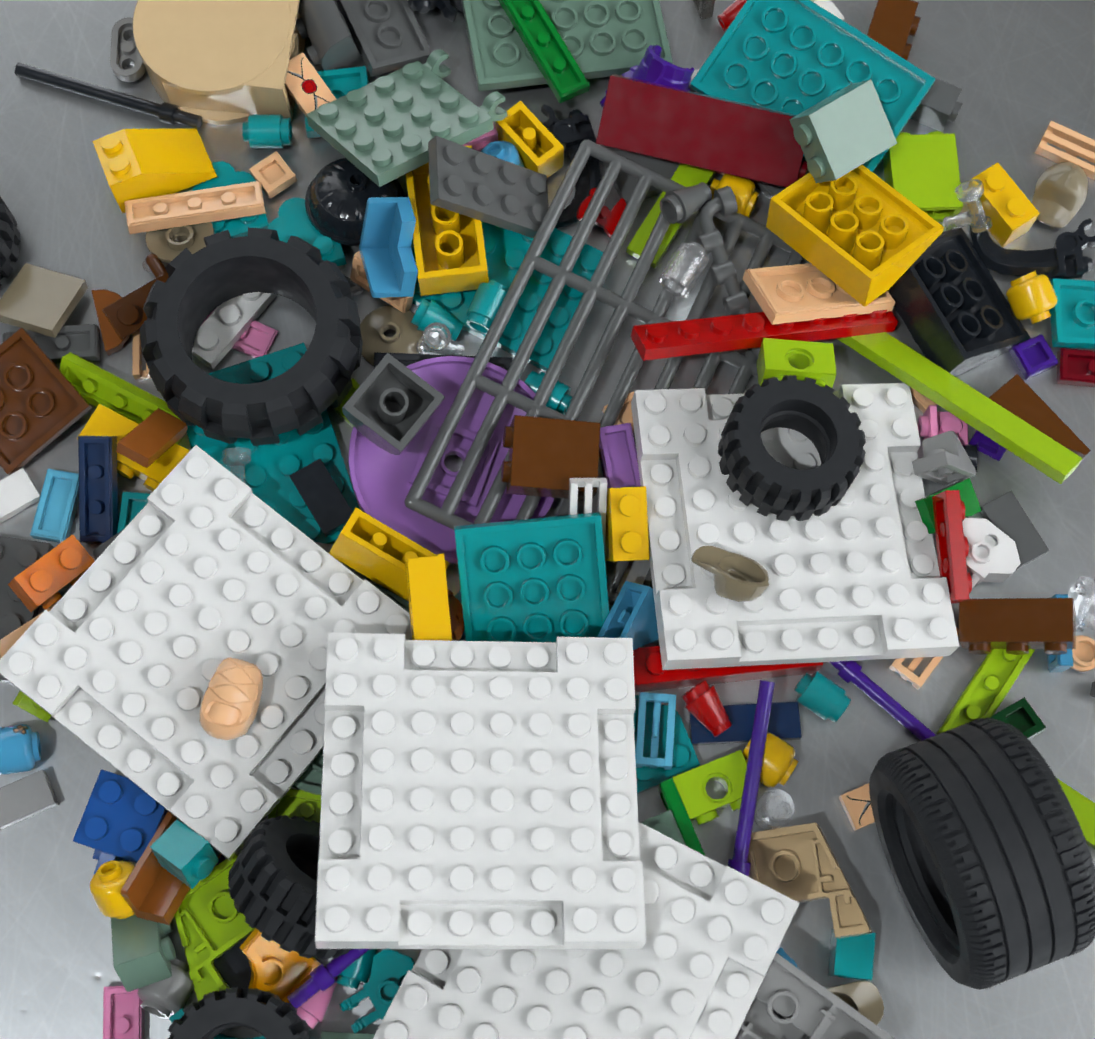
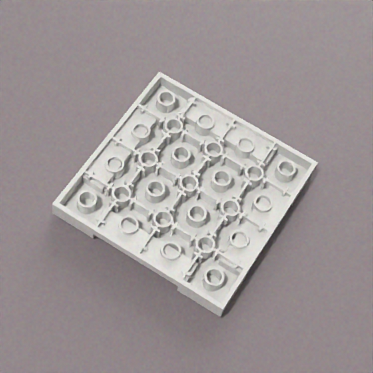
M905 383L841 385L838 391H834L833 394L839 399L843 396L851 404L848 410L851 413L856 412L861 421L858 430H863L865 433L866 443L863 446L866 452L865 458L859 468L860 472L836 506H831L828 512L821 516L812 514L809 520L797 521L795 516H791L788 521L777 520L776 514L768 513L767 517L757 513L758 507L751 503L749 506H746L739 500L740 492L738 490L732 492L726 484L729 474L723 475L721 473L719 462L722 457L718 454V444L735 403L739 397L745 394L706 395L705 388L635 390L631 401L640 485L641 487L646 486L649 561L662 670L950 656L959 647L947 578L940 577L933 534L928 533L915 503L916 500L925 497L922 477L914 474L912 461L918 459L917 451L921 446L910 386ZM771 428L760 433L767 452L782 465L799 470L813 469L821 466L820 456L816 447L800 432L789 428ZM702 546H714L753 559L767 570L769 586L761 596L753 601L736 602L717 595L715 591L713 574L693 563L691 560L695 550Z
M195 445L148 496L146 506L49 612L45 610L0 659V674L231 861L250 838L255 828L266 819L324 748L328 633L405 634V640H412L410 614L368 580L364 579L363 581L254 495L248 485ZM231 657L256 665L263 676V689L256 717L247 733L235 739L221 740L208 735L200 724V707L208 684L218 666L224 659Z
M328 633L315 928L316 949H642L646 943L643 863L640 861L634 737V712L636 707L632 638L557 637L556 643L405 640V634Z
M638 822L640 861L643 863L646 943L642 949H422L411 971L408 970L373 1039H735L800 903Z

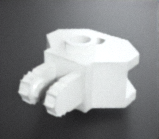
M964 518L962 522L963 534L966 536L969 544L966 566L967 572L970 573L972 578V588L976 587L980 582L1003 583L1021 564L1015 541L987 519Z

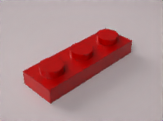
M945 490L933 496L932 499L940 577L947 578L951 604L969 600V594L972 590V578L970 573L967 572L966 566L969 544L966 536L963 534L962 522L965 518V505L960 500L959 490Z

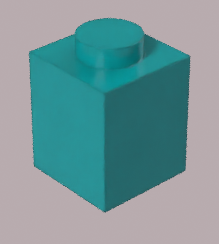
M178 819L150 846L160 865L191 889L202 879H205L219 862L210 843Z
M832 929L828 976L866 981L872 980L876 933L836 938L834 929Z

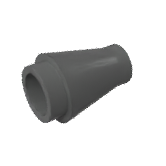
M701 182L694 186L668 191L664 198L660 200L661 213L669 223H683L712 199L711 190L706 183Z

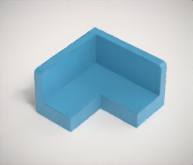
M372 197L367 200L359 251L373 298L413 297L418 275L411 249L416 219L409 197Z

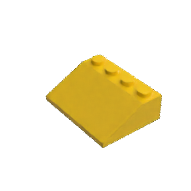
M863 164L837 180L816 183L814 177L809 172L770 199L766 227L864 307L888 291L944 230L941 224Z

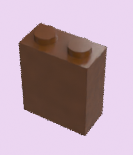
M514 415L510 426H505L503 434V447L509 448L508 461H503L501 468V482L507 483L506 494L569 499L570 478H598L600 423ZM578 487V500H584L585 487ZM593 487L592 499L597 494V487Z

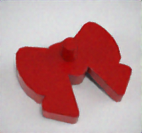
M592 188L589 191L590 196L585 198L579 205L577 210V219L581 221L597 188ZM621 198L611 210L607 206H603L595 222V225L604 229L609 238H611L627 205L624 198Z

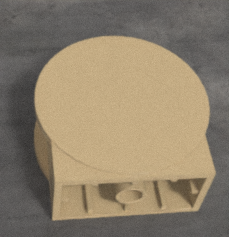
M300 0L137 1L133 16L134 40L150 80L164 102L177 105L179 110L202 116V123L234 124L247 121L249 115L282 114L283 118H291L292 122L296 102L285 88L289 60L302 52L304 53L307 38L302 39L296 27V20L300 18L298 14Z

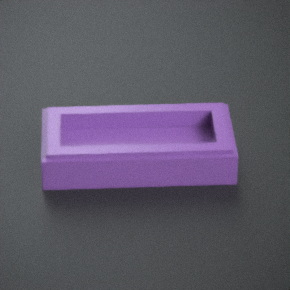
M631 423L600 427L599 457L603 476L607 480V488L641 487L637 451Z

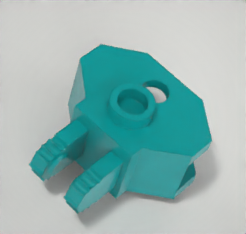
M384 949L373 956L369 982L363 985L364 989L339 1004L341 1010L345 1012L354 1009L362 1001L370 998L376 1009L367 1016L364 1015L354 1021V1024L351 1025L354 1034L380 1019L383 1020L402 984L403 978L408 970L411 971L415 965L413 958L391 949Z

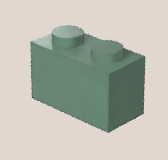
M135 914L125 919L111 918L113 967L127 992L172 977L171 960L176 959L173 942L168 936V933L173 931L172 921L169 925L138 918Z

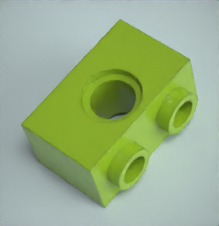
M763 338L757 359L758 384L761 386L763 380L771 377H777L778 381H781L784 375H795L797 380L803 381L807 377L816 380V385L823 388L825 385H828L832 388L837 375L833 343Z
M741 750L672 777L690 820H696L698 826L718 818L717 811L728 806L731 807L732 812L740 809L747 762ZM709 781L720 782L725 789L724 797L721 799L711 798L706 792V783Z

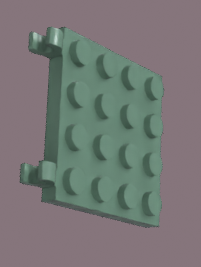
M437 49L429 55L425 64L419 61L408 63L403 68L389 75L381 76L362 88L352 90L337 100L321 105L318 109L307 113L306 117L308 125L375 184L381 187L428 163V142L435 136L464 145L493 130V122L503 120L508 114L500 106L497 107L500 103L506 101L505 97L498 91L488 94L483 104L478 107L441 79L447 77L451 73V69L445 64L440 65L442 61L449 58V55L442 49Z

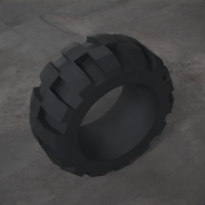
M248 227V236L231 238L228 230L204 237L206 247L194 254L185 248L165 267L169 278L165 283L159 280L155 281L144 304L143 310L147 320L140 327L142 355L149 368V375L157 391L161 393L166 401L168 408L187 426L197 425L202 428L206 437L228 444L236 443L237 438H249L253 446L280 443L278 435L294 429L301 436L323 422L321 414L329 406L333 409L340 406L353 386L351 380L353 371L360 367L363 340L357 303L353 300L350 284L335 263L322 260L320 249L296 236L291 235L286 243L279 240L277 230ZM253 292L280 295L298 303L315 320V333L305 354L289 370L270 380L251 384L231 383L205 373L192 361L194 340L203 321L218 306L240 295Z

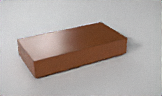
M158 408L118 442L116 452L148 468L186 434L188 426L183 421Z

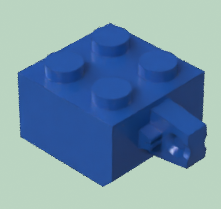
M101 769L73 842L95 849L92 858L98 860L94 874L102 864L108 861H132L137 863L168 813V810L129 778Z

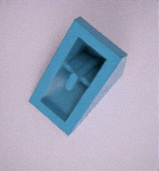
M625 581L597 637L632 638L633 650L658 640L653 588Z

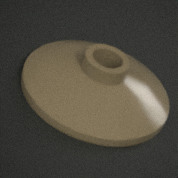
M208 222L146 232L145 241L150 253L156 254L160 261L170 263L185 248L194 254L206 247L204 237L213 235L214 228L212 223Z
M384 306L373 310L362 320L360 324L363 340L361 355L370 365L374 366V352L422 353L425 344V332L417 330L418 326L411 323L414 313L410 310L403 313L393 306ZM393 329L396 331V334L393 337H386L384 332Z

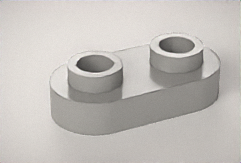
M123 18L116 22L111 34L110 65L115 76L123 82H134L140 79L146 70L135 40L127 41L128 38L134 37L133 18ZM128 66H134L131 69L125 70Z

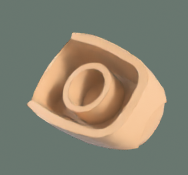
M231 657L224 659L220 663L208 684L200 707V724L208 735L221 740H231L247 733L256 717L263 689V676L256 665Z

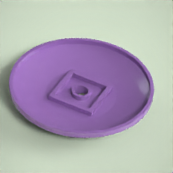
M464 356L435 357L406 366L444 395L445 399L400 455H394L381 449L362 435L354 426L349 444L348 465L353 491L363 512L436 555L444 553L445 560L450 564H458L455 531L407 508L404 501L474 358ZM488 362L482 376L501 384L507 370ZM519 379L514 391L533 400L535 393ZM475 388L421 499L440 508L442 507L459 472L448 470L444 460L449 455H457L464 461L495 398L494 396ZM507 403L454 513L455 515L474 523L509 448L503 447L505 426H510L514 415L525 416L527 412ZM506 487L490 523L515 521L526 495L506 494ZM541 497L531 519L544 518L554 498Z

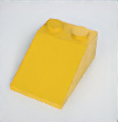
M196 128L122 129L92 141L109 187L122 213L126 212L125 201L174 194L217 177Z

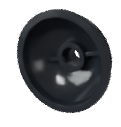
M341 158L322 168L312 180L306 192L305 208L309 221L323 236H327L332 241L340 244L359 246L368 198L405 197V193L397 179L379 187L347 158Z

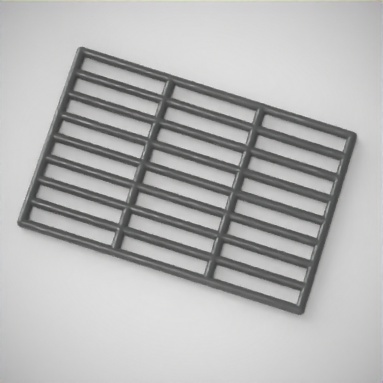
M586 139L581 142L405 498L404 503L407 508L453 530L454 526L490 523L507 487V483L501 482L502 465L474 523L454 513L507 403L527 412L525 416L577 421L627 315L646 324L673 322L665 318V315L698 246L697 236L703 234L699 222L700 211L703 206L699 208V212L652 311L634 303V300L670 225L662 213H660L622 295L620 296L603 288V285L650 186L664 192L685 188V186L591 140ZM589 156H592L608 164L558 266L540 256ZM621 170L639 180L589 281L571 271ZM719 211L713 215L730 224L723 238L724 249L728 259L742 230L760 238L747 269L762 268L772 245L791 253L786 265L801 264L802 260L807 261L765 225L737 212L724 217ZM710 268L686 320L702 318L716 288L711 278ZM533 270H536L553 279L502 383L499 384L482 376ZM742 278L740 282L741 290L749 298L751 291ZM567 285L584 294L532 400L514 391L564 286ZM598 300L615 308L570 405L565 415L547 407L546 404L593 305ZM636 346L600 421V427L615 424L644 361ZM751 348L747 350L745 356L733 350L708 353L693 388H705L706 393L720 360L739 368L728 394H743L751 375L758 378L757 358ZM684 356L668 358L654 390L670 388ZM475 388L495 398L440 508L421 498ZM509 450L506 454L504 461H508ZM526 495L515 520L531 519L541 497ZM569 499L563 500L556 516H567L569 514ZM614 561L606 577L609 605L613 606L619 594L616 590L629 561ZM649 568L642 585L653 588L651 570Z

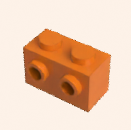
M72 534L14 577L8 586L30 612H33L39 606L47 610L63 597L59 591L68 584L73 586L95 561Z

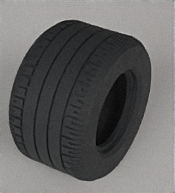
M981 718L887 753L878 760L869 779V794L876 828L887 862L905 905L922 938L935 959L954 981L977 990L987 989L1081 952L1093 942L1095 937V866L1080 824L1061 785L1042 755L1024 734L1014 726L993 718Z

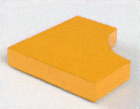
M255 928L240 946L241 950L248 957L251 968L248 988L271 992L280 996L279 999L285 1003H289L290 1001L287 996L311 978L310 973L321 963L315 957L305 958L299 956V953L293 950L288 952L281 949L278 943L273 940L269 942Z

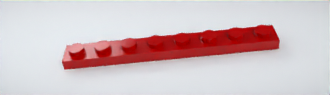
M888 309L873 311L871 314H849L843 317L820 318L772 325L764 312L636 325L633 326L630 337L642 360L645 361L761 347L763 338L809 342L894 332L898 320L891 311L887 312Z

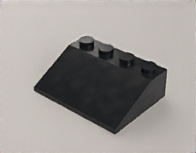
M962 227L944 231L888 290L895 300L894 307L904 321L925 358L954 376L963 374L1010 351L1013 346L1031 339L1020 320L1015 317L1009 302L979 257Z

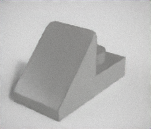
M948 431L924 439L922 441L924 458L912 461L916 476L942 485H948L977 475L975 467L954 431Z

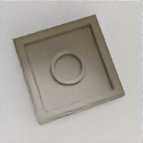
M25 263L0 299V322L56 338L88 289L86 280Z

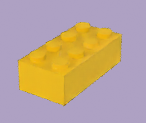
M429 162L406 173L408 197L416 219L413 241L421 296L476 290L480 283H488L482 222L430 204Z

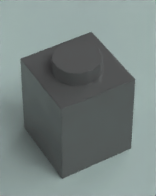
M935 78L933 86L910 119L943 132L947 121L954 122L960 111L962 103L957 102V99L962 89Z

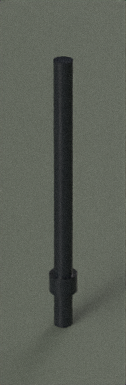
M17 63L15 67V75L159 117V121L175 125V123H179L199 129L202 124V116L179 110V107L167 102L158 104L23 63Z

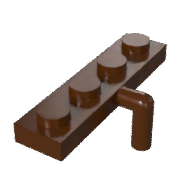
M151 253L147 255L142 264L144 270L152 272L155 279L102 309L120 340L139 330L144 321L147 320L143 307L155 281L159 280L165 283L169 278L165 266L156 254Z

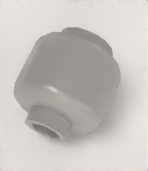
M177 958L171 960L172 977L138 989V996L143 1001L141 1007L147 1012L164 1019H168L170 1015H174L181 1008H184L194 989L193 981L188 973L189 965Z

